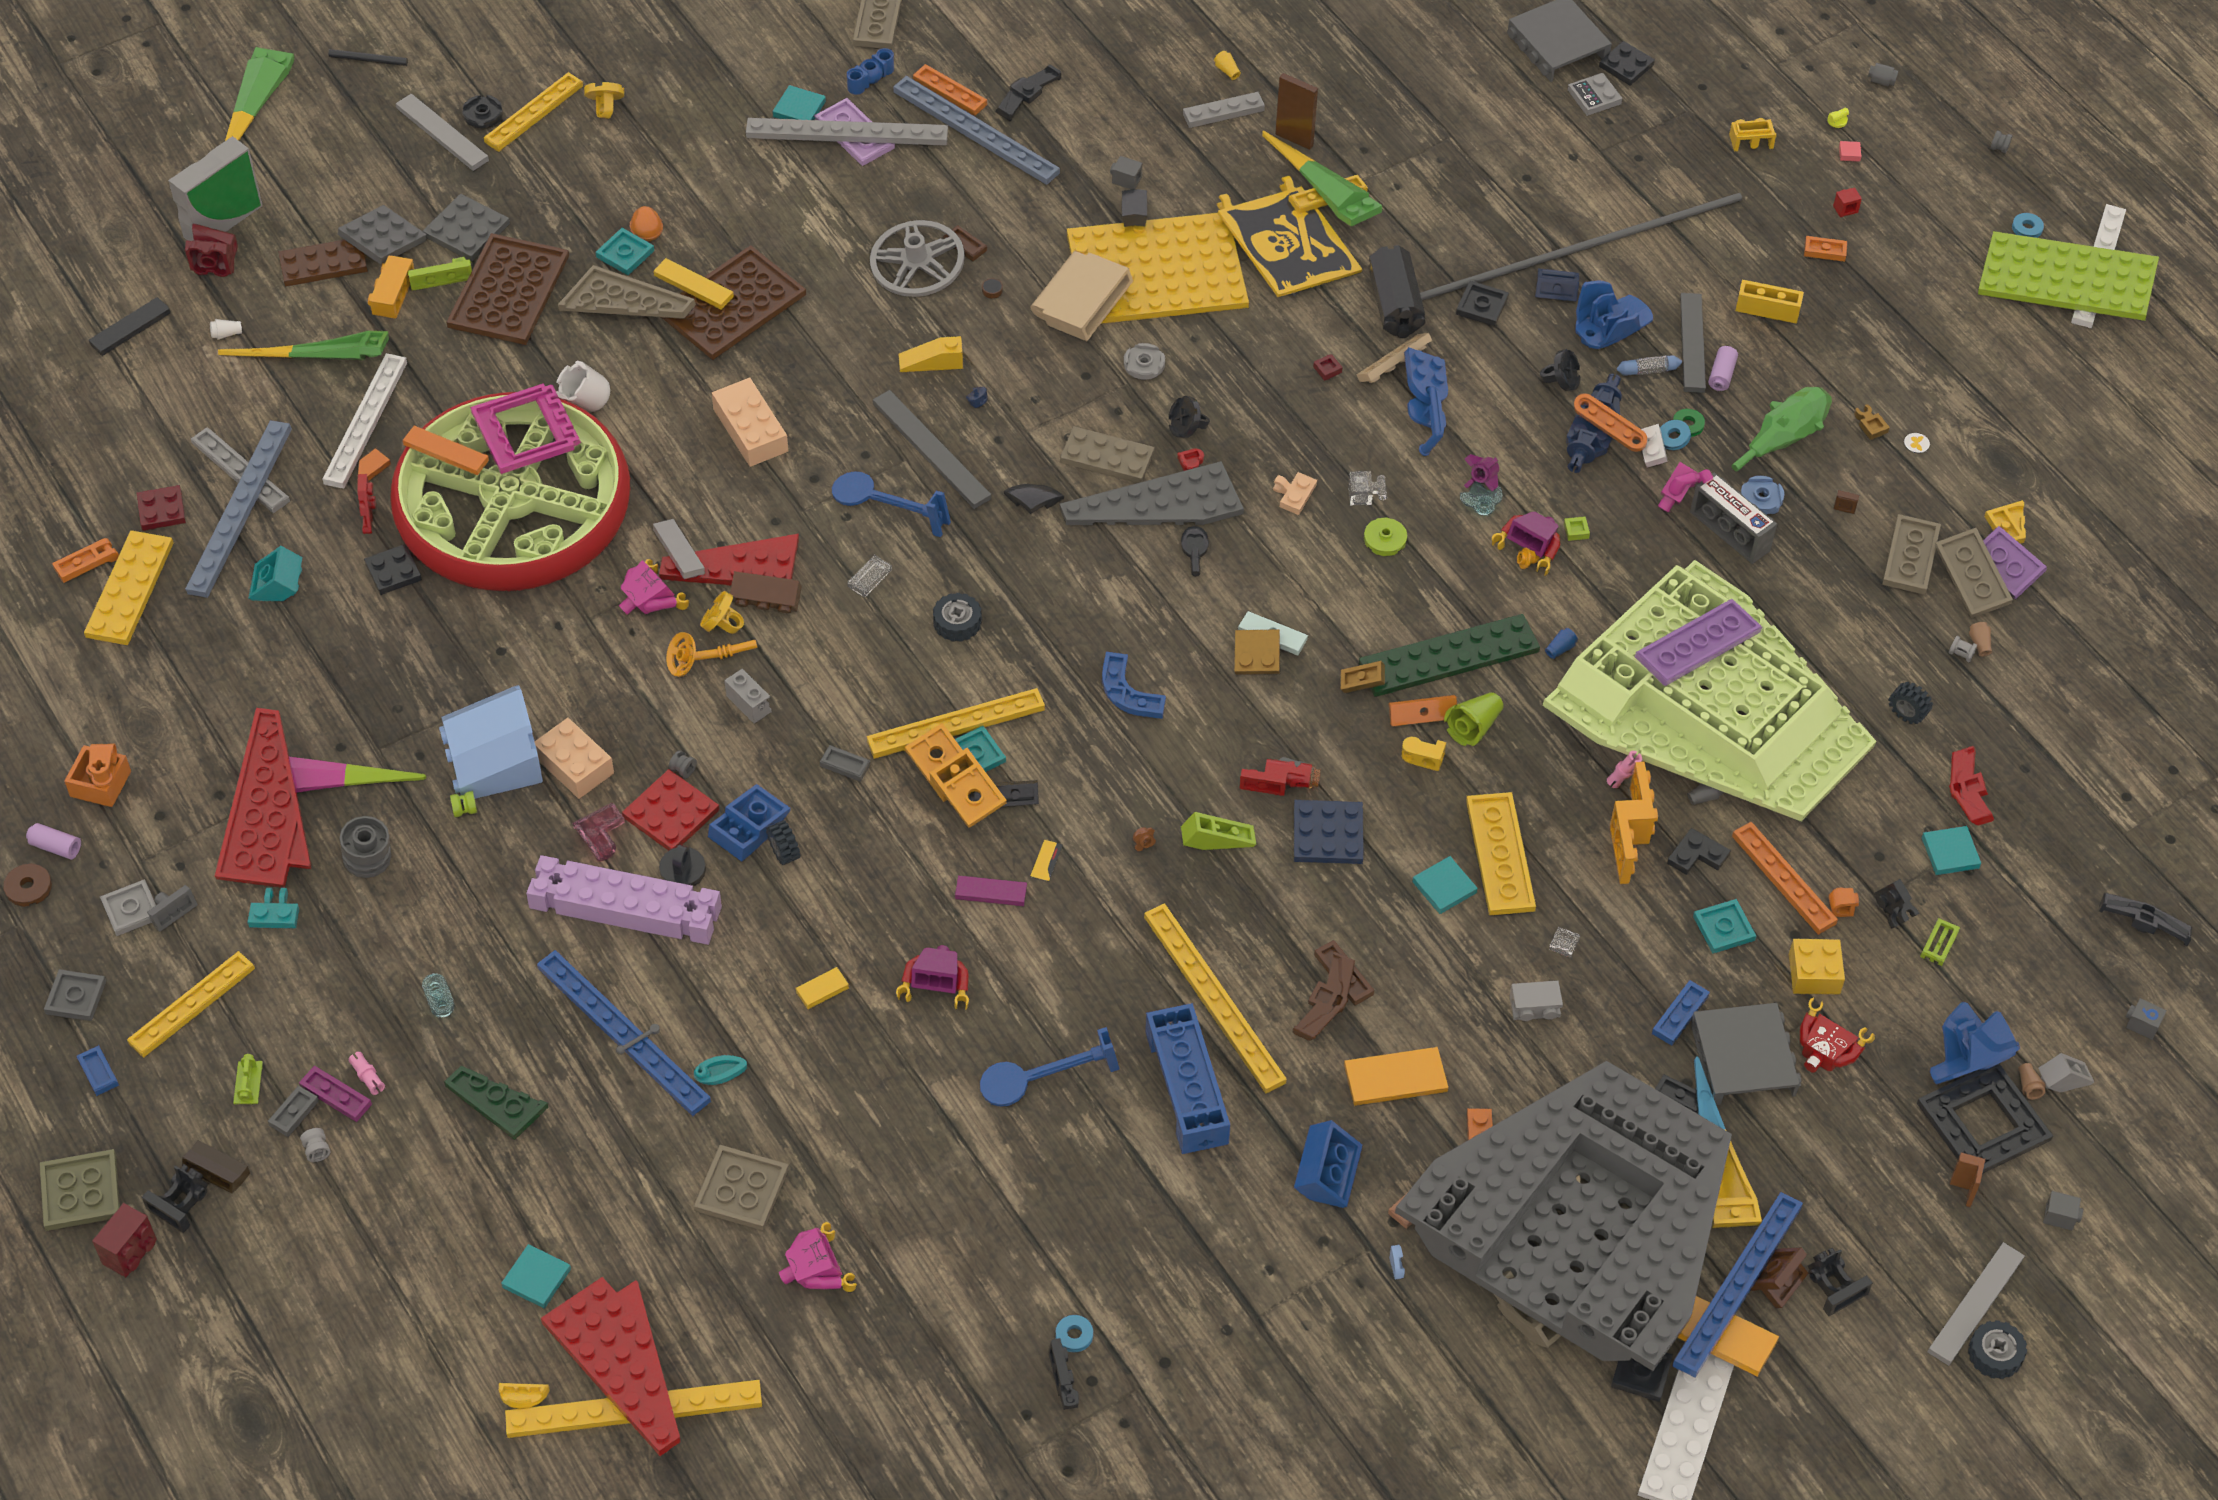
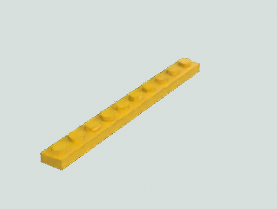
M1165 903L1145 912V920L1265 1094L1286 1084L1287 1079Z
M760 1380L668 1391L675 1418L762 1407ZM608 1398L505 1410L508 1438L630 1423Z

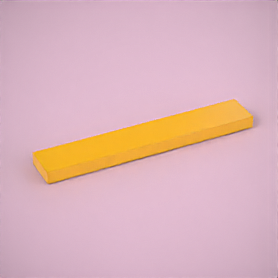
M568 72L484 137V143L498 152L582 88L583 81Z
M239 951L129 1037L127 1039L128 1044L144 1058L255 969L254 964Z

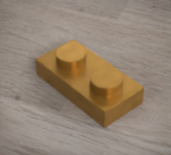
M1382 661L1341 670V690L1344 693L1385 684V664Z

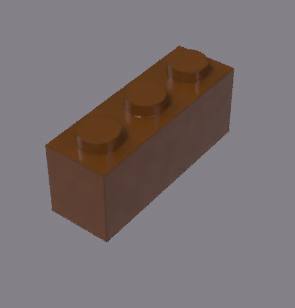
M734 571L730 594L733 595L732 602L740 607L755 605L756 608L761 610L776 608L779 612L791 613V611L797 612L802 586L798 580Z

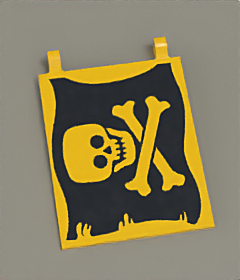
M1290 176L1282 177L1281 180L1284 182V184L1280 185L1282 192L1232 206L1228 194L1219 195L1221 202L1217 203L1220 209L1218 210V215L1277 297L1362 272L1363 269L1318 208L1300 214L1297 213L1288 201L1289 196L1305 190L1302 186L1295 188Z

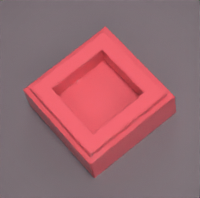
M1840 141V161H1860V142Z

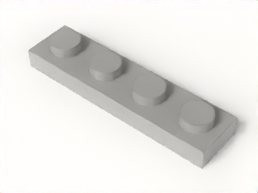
M1259 92L1184 108L1183 116L1189 128L1262 112L1265 109V105Z

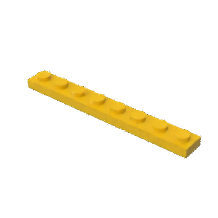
M1038 688L869 735L867 736V743L875 759L905 750V746L940 723L944 724L952 736L973 731L981 726L988 727L1044 711L1045 704Z

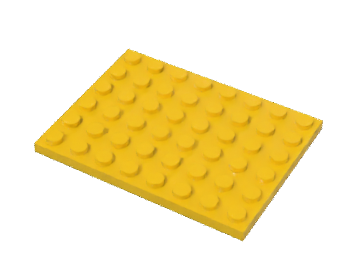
M1218 213L1146 220L1145 227L1136 225L1124 227V223L1067 229V239L1071 254L1074 251L1085 255L1092 253L1129 268L1133 282L1101 324L1249 308V300L1234 237Z

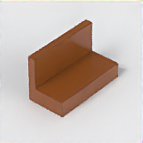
M1961 1153L1952 1173L1950 1185L1969 1190L1966 1206L1971 1207L1980 1186L1985 1159Z

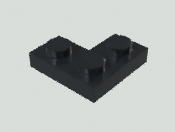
M1691 828L1670 855L1667 864L1686 875L1697 860L1719 870L1729 857L1731 850Z

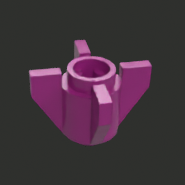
M1471 454L1465 458V461L1472 467L1471 474L1473 478L1464 486L1468 488L1477 481L1485 483L1491 491H1494L1498 487V459L1496 457L1482 458Z

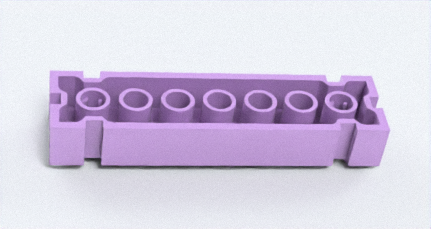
M542 855L535 869L537 879L532 878L526 893L530 909L547 912L549 907L555 908L556 914L678 939H682L683 935H688L692 942L709 945L714 931L713 921L717 922L722 907L720 891L702 888L700 892L693 891V886L572 861H567L566 865L559 864V859Z

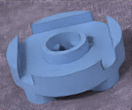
M1751 477L1741 488V494L1751 503L1755 504L1764 514H1776L1783 503V487L1780 484L1774 483L1770 477ZM1759 493H1763L1767 497H1760Z

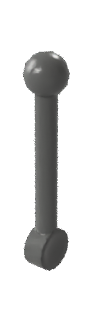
M652 1024L650 1030L623 1046H617L616 1052L622 1055L626 1049L647 1036L658 1034L660 1032L659 1025Z

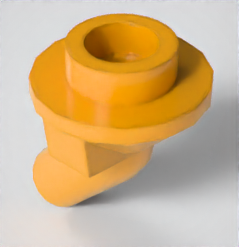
M1523 548L1517 555V563L1521 569H1526L1531 564L1538 562L1542 557L1536 555L1535 551L1529 548Z

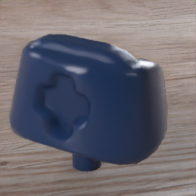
M985 387L973 388V391L966 396L969 404L974 408L984 405L988 400L987 389Z

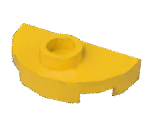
M499 1383V1395L503 1403L518 1409L530 1408L539 1404L547 1397L550 1391L549 1385Z

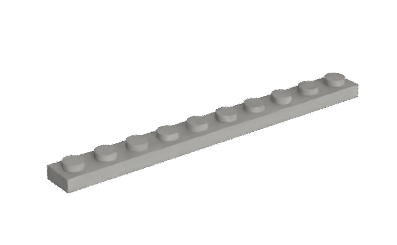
M748 118L746 127V138L947 145L948 125Z

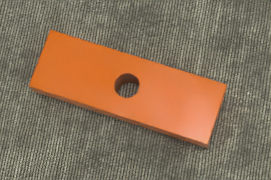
M1451 695L1389 703L1390 725L1400 726L1444 720L1446 711L1457 704V697ZM1426 707V710L1420 713L1421 708Z

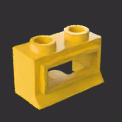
M1758 118L1755 121L1740 119L1731 123L1729 135L1734 152L1738 151L1740 140L1750 139L1749 143L1752 149L1759 146L1761 138L1768 139L1769 149L1774 148L1776 133L1774 132L1771 119Z

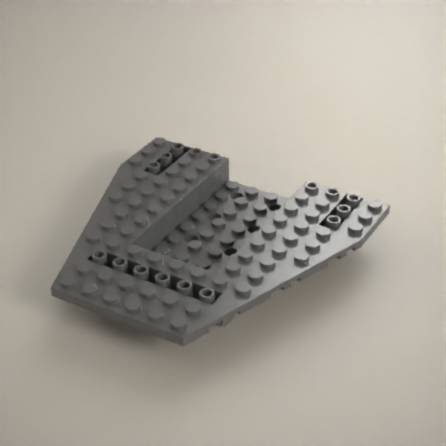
M1605 1061L1435 1159L1396 1206L1395 1213L1416 1225L1415 1230L1433 1257L1602 1361H1625L1633 1358L1653 1371L1690 1321L1732 1134L1610 1062ZM1580 1175V1178L1585 1179L1588 1183L1581 1184L1577 1181L1576 1177ZM1625 1203L1630 1209H1623L1619 1204ZM1559 1209L1564 1215H1557L1552 1210ZM1594 1235H1603L1606 1240L1600 1241ZM1528 1241H1536L1540 1246L1533 1247ZM1570 1267H1579L1582 1272H1573ZM1511 1271L1515 1278L1508 1279L1503 1276V1273ZM1546 1299H1554L1557 1305L1548 1304Z

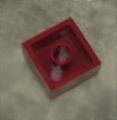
M123 1203L92 1242L102 1265L126 1278L131 1271L138 1267L140 1260L146 1252L152 1250L157 1238L148 1216Z

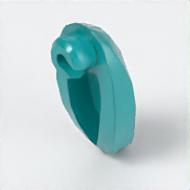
M716 1056L700 1063L694 1070V1077L703 1084H722L742 1074L747 1069V1062L745 1059L737 1056Z

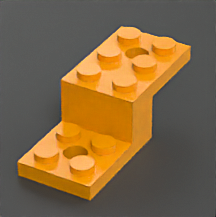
M940 723L905 746V751L942 801L948 800L968 828L1007 803L1005 797L968 748L962 750L943 723ZM934 749H940L943 754L940 758H933L930 752ZM971 792H978L981 798L978 801H971L968 795Z
M1635 762L1630 784L1632 800L1615 801L1610 822V832L1620 884H1629L1631 874L1635 872L1634 862H1637L1638 853L1637 848H1633V845L1649 844L1651 835L1655 834L1654 822L1658 821L1657 808H1653L1652 804L1654 803V791L1649 788L1651 775L1650 771L1646 770L1645 762Z

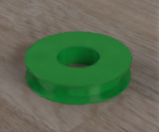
M1682 409L1676 412L1673 420H1690L1694 423V425L1689 426L1691 437L1699 435L1704 429L1705 419L1696 410Z

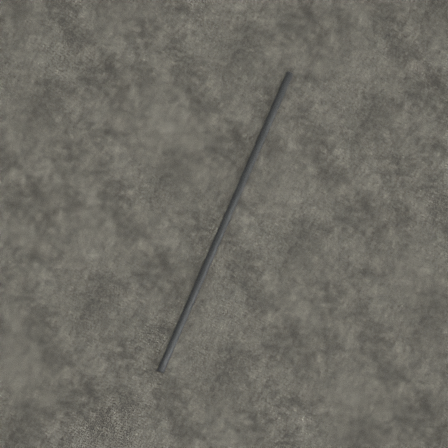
M1736 193L1421 292V299L1423 301L1467 287L1469 281L1480 283L1741 201L1742 195L1741 193Z

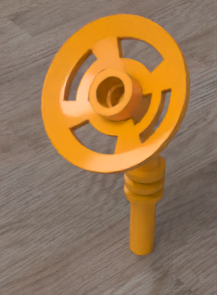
M680 632L672 638L668 646L666 655L667 667L672 675L681 677L689 672L696 660L718 657L723 659V656L728 658V655L732 657L735 653L758 648L756 639L735 645H730L729 643L727 646L722 645V648L718 646L717 649L696 651L693 637L689 633ZM685 639V642H682V643L677 647V645L679 644V642H680L681 640ZM674 655H676V659L679 663L677 668L674 661Z

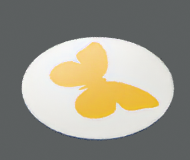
M1911 433L1904 439L1905 446L1912 452L1921 453L1930 446L1928 438L1919 433Z

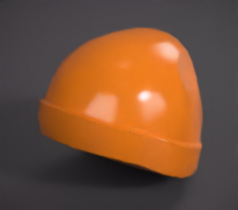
M643 206L638 208L633 214L630 221L631 233L645 241H653L661 235L663 223L655 210Z

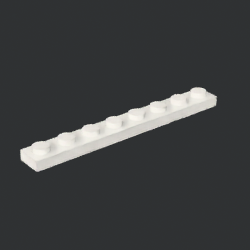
M2106 204L2093 247L2115 250L2126 209ZM2075 310L2071 323L2092 328L2096 313Z
M385 354L323 477L325 485L345 488L407 364L406 357Z

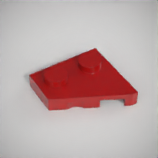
M358 474L357 492L360 515L363 516L362 531L363 534H372L373 509L377 507L376 497L372 496L373 483L368 481L367 474Z

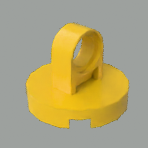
M602 82V86L595 87V83H591L584 87V95L589 99L596 100V114L599 118L609 119L613 113V100L624 97V87L622 88L620 84Z
M723 591L713 601L715 604L710 610L706 611L700 623V626L705 631L710 632L718 625L726 632L734 634L743 627V617L729 607L733 600V595ZM729 618L736 622L737 627L730 624Z

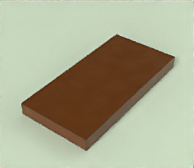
M1285 73L1281 74L1279 77L1275 135L1309 150L1313 147L1318 97L1317 87Z

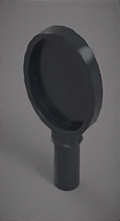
M1191 526L1182 534L1181 547L1183 552L1190 557L1191 574L1196 577L1200 575V557L1204 556L1208 550L1209 538L1204 529L1198 526Z

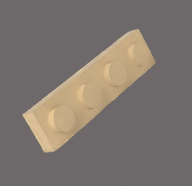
M1429 333L1415 335L1358 373L1359 381L1373 383L1381 378L1380 375L1382 373L1394 370L1397 363L1405 362L1404 352L1408 347L1420 351L1424 350L1426 344L1432 341Z

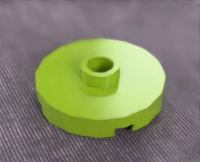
M1378 518L1366 526L1364 542L1367 548L1372 549V552L1377 555L1393 556L1405 548L1407 532L1405 527L1395 519Z

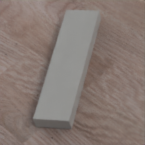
M674 519L653 524V531L684 579L705 574L704 566Z

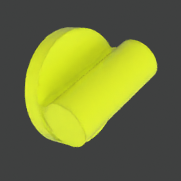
M1843 108L1830 113L1827 119L1828 123L1835 128L1844 127L1848 121L1847 115H1849V110Z

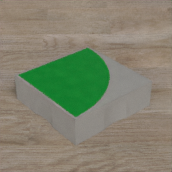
M233 136L210 151L200 161L191 164L168 180L173 200L178 208V218L183 237L186 240H194L192 224H199L226 232L263 206L249 148Z

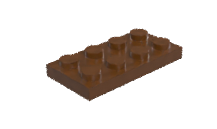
M345 239L278 251L285 287L368 272L364 253Z

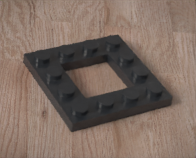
M2000 1064L1988 1069H1980L1919 1098L1917 1101V1105L1957 1160L1961 1153L1985 1159L1983 1173L2050 1142L2053 1138L2052 1133ZM1990 1094L2015 1129L1979 1145L1955 1113V1110Z

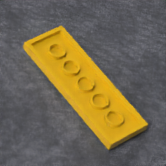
M130 531L84 631L86 638L123 645L129 644L174 544L171 537Z
M1512 792L1467 796L1466 803L1489 915L1535 912L1536 904Z

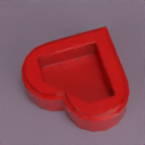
M1191 449L1178 453L1177 458L1183 470L1186 471L1199 467L1204 461V453L1200 449Z

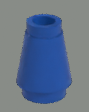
M1569 628L1560 630L1545 649V652L1551 659H1555L1574 648L1578 638Z

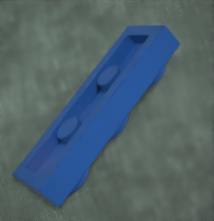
M1689 980L1655 1025L1652 1034L1672 1046L1692 1020L1693 1012L1701 1008L1709 997L1710 992Z

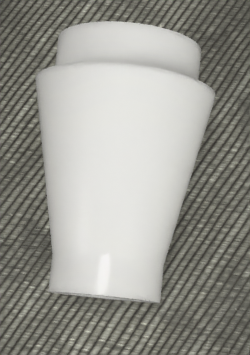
M215 319V321L210 322L211 337L219 340L232 335L242 334L241 322Z

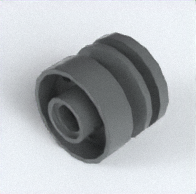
M362 816L356 817L345 824L340 833V845L345 868L351 874L363 878L374 877L384 872L391 861L390 838L388 828L384 823L375 817Z

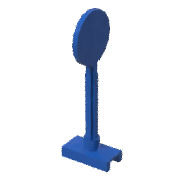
M856 471L840 476L832 486L834 499L842 505H859L868 499H873L920 513L929 518L933 535L938 537L943 535L941 526L951 523L945 495L937 490L929 502L924 505L874 490L872 478L863 472Z
M1107 1027L1097 1030L1100 1045L1092 1047L1089 1051L1028 1071H1023L1021 1067L1010 1062H1000L990 1066L983 1073L980 1080V1091L983 1097L992 1105L1000 1107L1012 1105L1023 1097L1029 1081L1093 1060L1096 1062L1105 1059L1110 1072L1119 1070L1120 1068Z

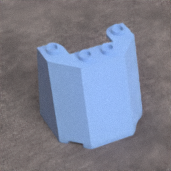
M519 685L441 717L443 726L439 727L443 744H448L449 749H445L448 763L453 762L457 780L452 781L456 794L464 795L466 792L473 791L475 799L543 782L533 732Z

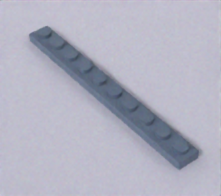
M905 76L893 86L894 93L1044 184L1047 185L1060 174V168L908 76Z
M270 420L185 588L188 594L208 598L292 430L289 423Z

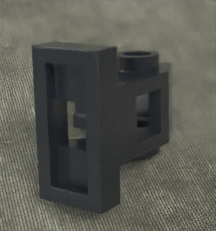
M185 1164L181 1168L176 1165L174 1166L176 1173L171 1179L173 1186L167 1193L157 1196L148 1190L142 1196L147 1210L182 1233L190 1227L186 1214L198 1201L205 1197L207 1193L206 1188L209 1183L202 1180V1173L193 1168L187 1171L189 1167ZM182 1192L187 1195L180 1204L174 1203Z
M1833 1247L1828 1249L1829 1254L1825 1250L1813 1257L1814 1262L1807 1265L1810 1279L1815 1284H1818L1827 1295L1823 1310L1828 1316L1868 1295L1873 1284L1867 1275L1857 1281L1849 1278L1843 1270L1845 1262L1841 1257L1842 1250L1835 1251ZM1834 1275L1842 1286L1835 1288L1828 1278Z

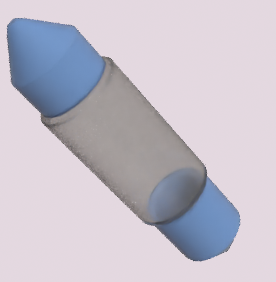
M1674 355L1637 358L1635 360L1622 361L1617 367V371L1623 376L1662 373L1676 370L1682 364V360Z

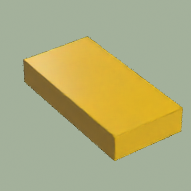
M836 967L797 987L796 993L806 1008L810 1009L849 989V984Z

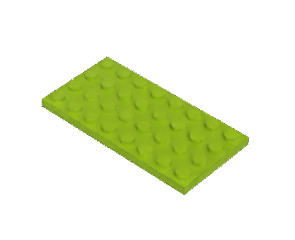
M1993 231L1978 294L2145 321L2159 257Z

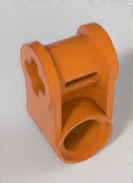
M91 744L88 769L92 774V782L97 787H106L113 781L114 768L117 762L116 745Z

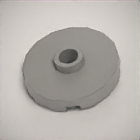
M1139 343L1134 348H1129L1124 355V368L1134 378L1152 379L1163 372L1165 368V355L1155 345Z

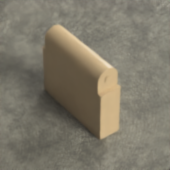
M1074 251L1030 308L1037 317L1045 320L1048 326L1088 341L1131 285L1133 279L1129 268L1092 253L1085 255Z

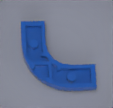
M1106 652L1102 671V685L1109 700L1119 709L1129 714L1163 719L1166 696L1134 690L1125 680L1128 654Z

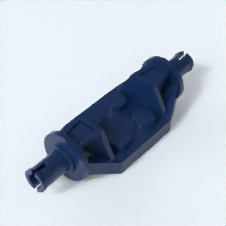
M1609 374L1606 383L1595 385L1591 396L1620 415L1622 394L1617 387L1621 382V378L1616 375L1614 381H1612L1614 374ZM1584 404L1581 408L1587 409L1588 405ZM1576 414L1566 437L1567 453L1571 457L1567 467L1573 472L1574 467L1577 466L1574 473L1581 471L1583 463H1590L1595 458L1605 455L1613 440L1612 437L1578 414Z

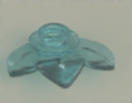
M1476 481L1472 485L1470 493L1462 492L1460 493V498L1466 506L1474 508L1476 513L1486 516L1492 514L1495 510V505L1501 502L1502 489L1498 486L1494 491L1487 490Z

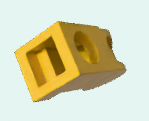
M1408 737L1403 741L1402 759L1413 765L1439 771L1445 756L1446 742L1437 740L1436 745L1422 742L1416 737Z

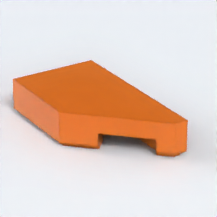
M375 448L359 460L358 474H367L369 481L391 465L390 459Z

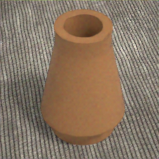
M1978 622L1971 625L1969 635L1973 643L1978 645L1979 656L1990 655L1992 653L1991 628L1986 622Z
M2030 1063L2022 1064L2018 1071L2020 1073L2023 1095L2031 1100L2042 1097L2045 1094V1083Z

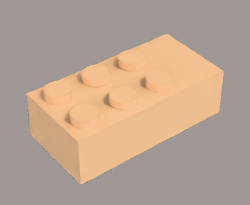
M751 378L712 392L713 409L749 467L788 452L787 434Z

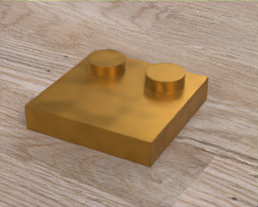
M1280 629L1235 630V675L1280 674Z

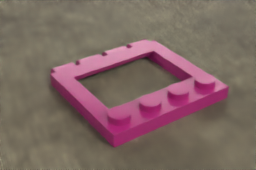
M543 383L470 407L476 424L501 474L575 450L574 446L581 443L560 399H558L559 397L553 385L545 386ZM536 401L556 441L515 455L496 413Z

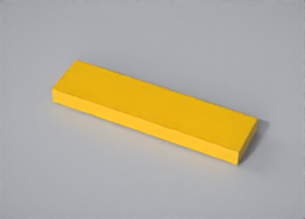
M1358 175L1345 178L1367 192L1368 187ZM1315 188L1290 195L1288 199L1298 214L1328 205Z
M667 258L654 270L655 277L721 310L734 297L733 291Z

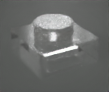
M1558 927L1549 950L1571 958L1579 942L1580 935Z

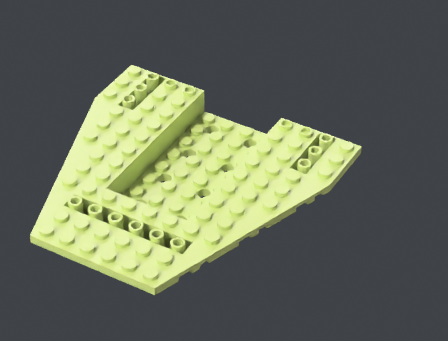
M1696 560L1685 569L1676 565L1575 659L1558 684V687L1543 702L1545 708L1597 744L1629 755L1633 750L1637 751L1634 758L1640 753L1644 762L1802 821L1872 750L1876 743V740L1860 722L1856 723L1849 715L1850 711L1847 707H1842L1838 703V697L1818 674H1813L1806 666L1807 662L1803 657L1799 658L1794 653L1795 648L1781 632L1765 620V614L1752 605V599ZM1730 599L1738 603L1762 626L1761 632L1667 686H1664L1635 658L1637 651ZM1633 636L1636 640H1631L1628 637ZM1700 686H1706L1709 690H1704ZM1737 711H1743L1746 715H1741Z

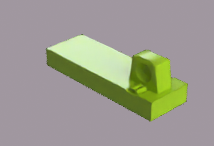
M465 257L453 258L452 263L409 270L411 290L467 281L472 269L470 259L466 260Z

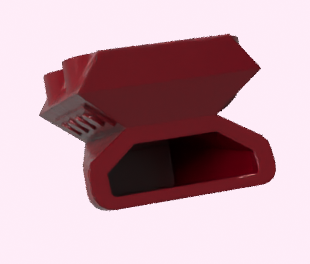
M192 224L194 240H186L185 245L190 271L199 275H206L208 272H212L220 277H226L234 273V258L238 248L235 234L199 224Z

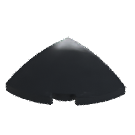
M1020 484L1004 490V494L1016 506L1021 505L1030 514L1043 506L1048 509L1064 499V495L1045 485Z

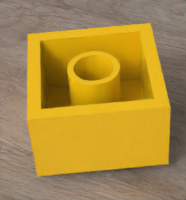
M1793 939L1789 951L1793 994H1840L1845 981L1840 940Z

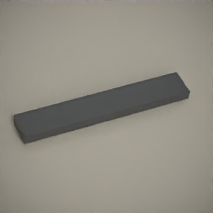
M1681 293L1684 392L1705 393L1702 294Z

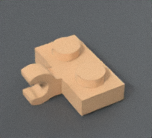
M1298 472L1290 484L1286 478L1278 475L1274 481L1275 486L1273 490L1285 494L1280 501L1279 507L1299 515L1315 489L1317 480Z

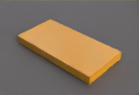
M1438 1047L1344 1061L1354 1106L1448 1092V1084Z
M1696 1296L1690 1321L1678 1338L1687 1341L1710 1302ZM1734 1315L1711 1354L1758 1377L1777 1344L1779 1336Z

